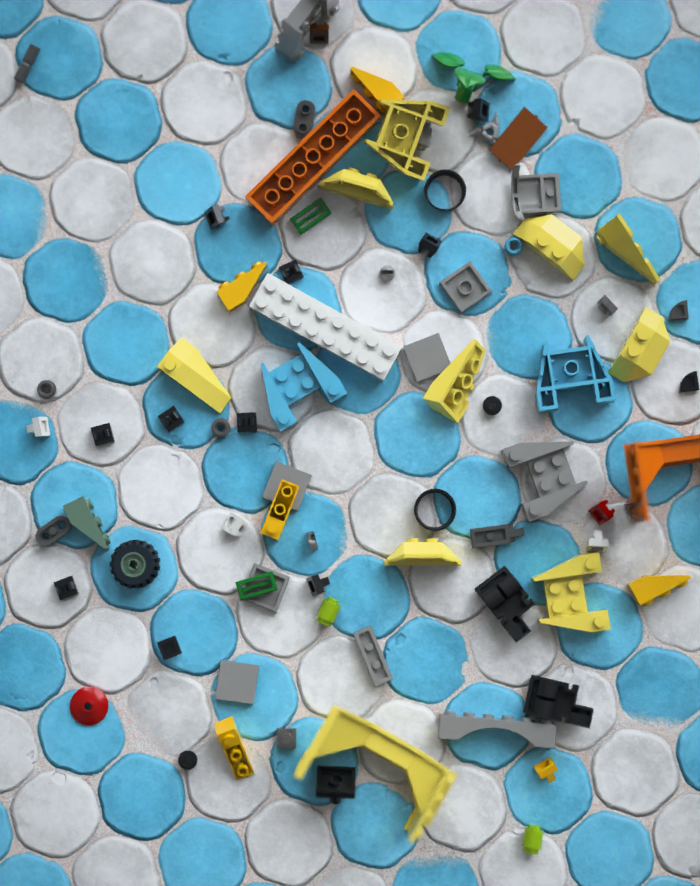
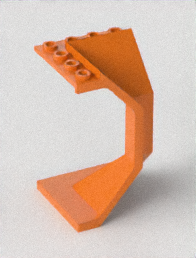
M700 434L623 445L631 496L624 504L632 503L629 511L631 519L634 518V522L650 521L645 490L660 469L700 462Z

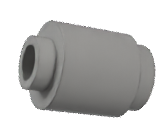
M425 122L416 150L424 151L425 148L430 147L431 123Z

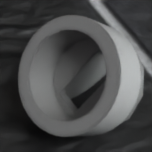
M383 266L380 270V278L384 281H391L395 276L394 269L391 266ZM383 271H392V274H383Z

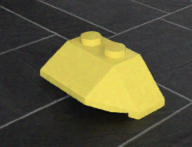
M348 168V170H340L319 183V189L390 210L393 208V201L381 179H377V175L371 173L364 175L360 174L357 169Z
M552 214L524 219L512 234L572 281L585 266L582 237Z
M646 307L644 308L608 371L609 375L623 383L652 375L670 344L662 316Z
M407 538V542H403L384 561V566L461 565V561L442 542H438V538H426V542H419V538Z

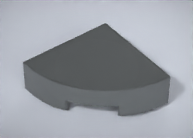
M687 300L679 302L670 311L669 321L689 319Z
M306 532L310 550H316L318 545L314 532Z

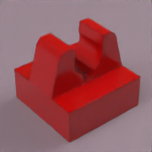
M607 500L599 502L588 510L599 526L614 516L615 510L614 508L608 509L606 506Z

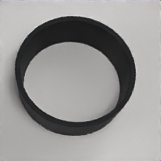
M444 169L430 175L425 183L424 193L428 203L433 208L439 211H451L460 206L464 201L466 185L458 173ZM450 176L457 180L461 186V199L451 209L437 208L428 198V187L437 177Z
M426 490L419 495L415 502V518L425 529L431 531L443 530L453 522L456 516L455 501L444 490ZM430 493L444 495L452 507L449 520L439 527L425 525L418 516L417 508L420 500Z

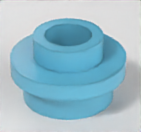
M511 237L506 240L504 250L510 256H517L523 250V243L519 238ZM516 244L517 249L512 250L510 245Z

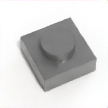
M606 295L597 302L599 304L598 308L605 315L608 313L611 316L618 309Z
M277 728V748H296V728Z

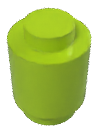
M332 597L324 598L316 615L318 616L316 621L330 627L335 622L341 605L338 604L339 600Z
M529 824V827H525L522 841L523 852L538 854V851L541 850L544 833L543 830H540L541 826Z

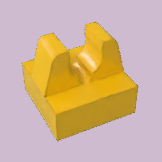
M550 757L533 766L541 780L545 777L549 783L556 780L553 773L558 771Z

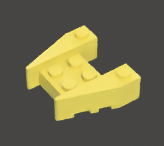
M378 100V104L388 108L376 142L364 139V143L402 174L424 181L431 163L413 156L425 121L438 126H444L450 107L434 101Z
M598 552L577 555L532 578V581H543L548 618L538 619L539 623L588 632L611 629L608 610L587 611L582 575L602 572L600 554Z

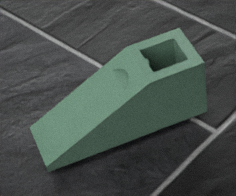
M82 496L63 505L64 511L73 526L104 549H110V538L107 533L103 534L101 530L103 524L99 516L94 515L92 509L95 507L90 498L87 499L86 496Z

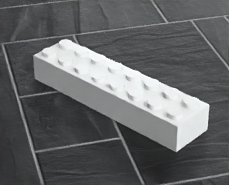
M269 273L265 276L249 305V308L382 382H384L402 349V346Z

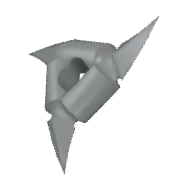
M495 112L492 122L476 128L469 137L480 135L485 141L490 142V145H493L498 139V127L500 126L497 113ZM491 129L493 134L487 135L486 130Z

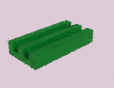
M320 197L291 217L290 221L298 233L302 235L332 213ZM317 205H322L320 208H318L316 211L302 219L300 222L297 223L295 221L304 214H306L308 211L316 207ZM323 210L326 211L324 214L310 222L302 229L300 228L301 225L312 219L314 216H316Z
M273 571L235 582L241 601L278 590ZM270 576L271 579L244 588H241L240 586L241 584L255 581ZM268 584H272L273 586L272 588L261 590L243 596L242 593Z

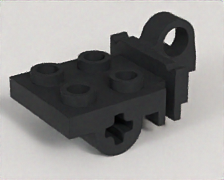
M503 566L477 586L475 591L498 620L502 617L504 618L500 621L501 625L513 640L518 642L531 632L520 616L533 607L535 603L531 598L528 601L525 600L529 597L506 566Z
M531 675L523 713L561 722L562 717H565L564 723L590 728L594 709L575 704L579 685L573 684L572 688L568 689L570 683Z

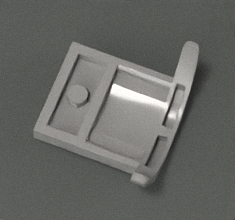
M515 164L511 175V200L516 219L524 220L523 214L561 212L559 173L519 175L520 164Z

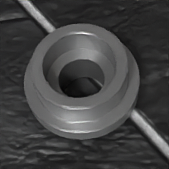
M50 380L41 381L37 387L39 396L44 399L54 397L57 391L56 385ZM46 386L50 387L49 393L44 392Z
M223 418L216 419L211 426L213 434L217 437L227 436L231 429L229 422ZM220 424L225 427L221 432L217 429Z

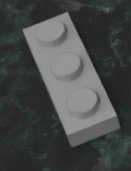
M371 625L353 632L375 687L393 680Z

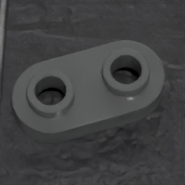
M303 100L296 108L293 130L296 137L303 139L313 130L315 106L311 101ZM308 107L309 111L305 113L302 109ZM304 125L306 126V130L301 131L299 127Z
M57 516L38 529L35 535L37 543L42 546H49L66 535L72 526L69 519L65 516ZM60 522L65 523L64 529L59 528ZM44 533L49 534L48 540L43 539Z

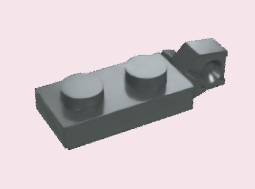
M513 524L470 529L472 548L515 542L516 536H524V529H513Z

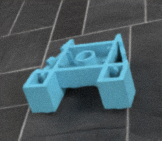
M586 335L584 338V347L549 351L548 341L544 343L535 391L538 414L557 411L559 407L556 391L591 386L594 406L615 402L613 380L608 374L589 335Z
M300 342L297 343V346L302 354L270 372H268L264 363L261 364L270 414L280 432L297 424L289 406L322 388L330 404L347 396V392L338 376Z

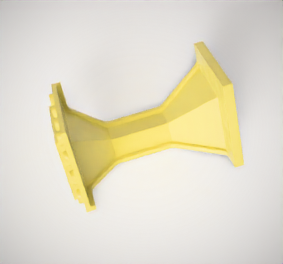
M333 704L309 749L305 750L297 764L294 776L301 780L314 757L355 747H363L405 772L415 801V808L404 829L407 830L409 842L413 843L415 839L419 840L423 833V824L429 827L455 781L457 774L418 748L374 723Z

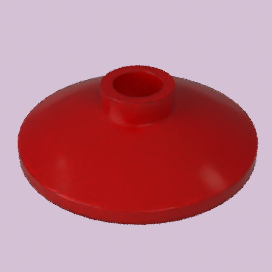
M83 687L79 689L70 701L72 716L76 721L84 725H95L102 721L109 708L106 695L96 687ZM86 703L92 705L91 710L85 708Z

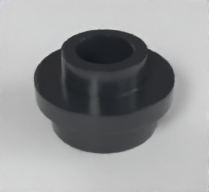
M489 396L483 402V410L488 415H496L502 408L500 399L495 396ZM490 402L496 404L495 409L489 408Z
M190 750L183 751L178 757L180 767L185 770L193 769L198 761L197 755ZM185 757L191 758L190 764L184 762Z

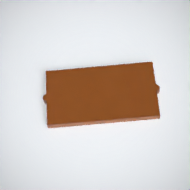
M523 107L489 151L498 158L499 162H503L509 169L513 170L514 165L522 160L548 127L538 119L537 115H533L527 108Z

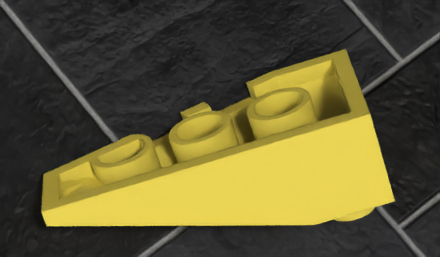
M620 214L597 230L596 239L600 245H605L608 250L654 285L660 281L650 261L647 258L643 259V249L639 244L633 242L632 236L634 234Z
M183 338L167 352L157 366L219 413L223 411L232 399L199 351Z
M473 339L432 382L423 397L424 401L433 410L455 423H459L468 408L469 401H467L470 390L473 391L475 384H472L475 373L479 372L486 350L476 339Z

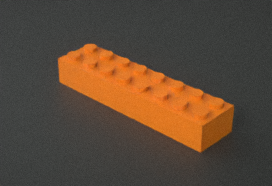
M353 89L245 196L246 201L273 227L381 121V115Z

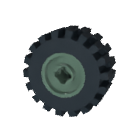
M130 540L123 542L119 547H116L114 554L111 555V574L115 576L114 579L119 581L122 586L131 589L141 588L152 583L154 578L158 576L157 573L161 567L159 566L161 561L158 558V552L146 541Z

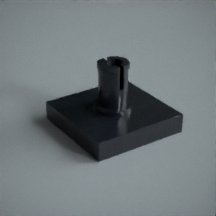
M317 766L316 797L330 798L332 804H339L341 798L355 799L356 767Z

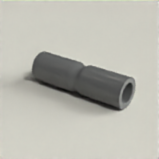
M32 44L29 45L23 62L14 76L15 80L23 84L25 83L40 48Z

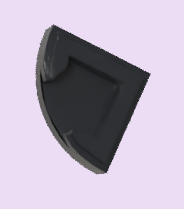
M697 371L689 373L682 379L679 393L699 390Z

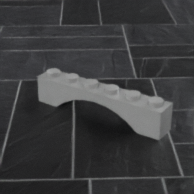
M444 710V714L440 713L438 738L459 740L475 730L502 728L520 734L535 747L555 748L557 725L552 723L550 719H540V722H534L533 718L529 717L513 720V716L502 715V719L494 718L493 714H483V717H477L475 713L463 712V715H456V711Z

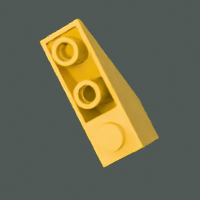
M355 67L350 68V78L355 84L359 83L364 88L362 90L368 99L372 98L376 102L374 105L380 113L384 112L386 114L388 107L378 104V100H404L405 96L392 82Z
M265 261L253 264L251 270L247 273L243 271L234 277L235 280L231 283L227 281L218 287L219 290L216 292L229 313L247 302L267 268Z
M283 479L281 480L260 533L277 540L280 539L300 486Z
M646 575L630 582L627 586L637 605L643 604L645 607L654 602L653 598L659 595L662 598L670 594V589L676 586L679 589L687 585V580L691 579V576Z
M233 716L214 723L217 737L236 780L255 774Z

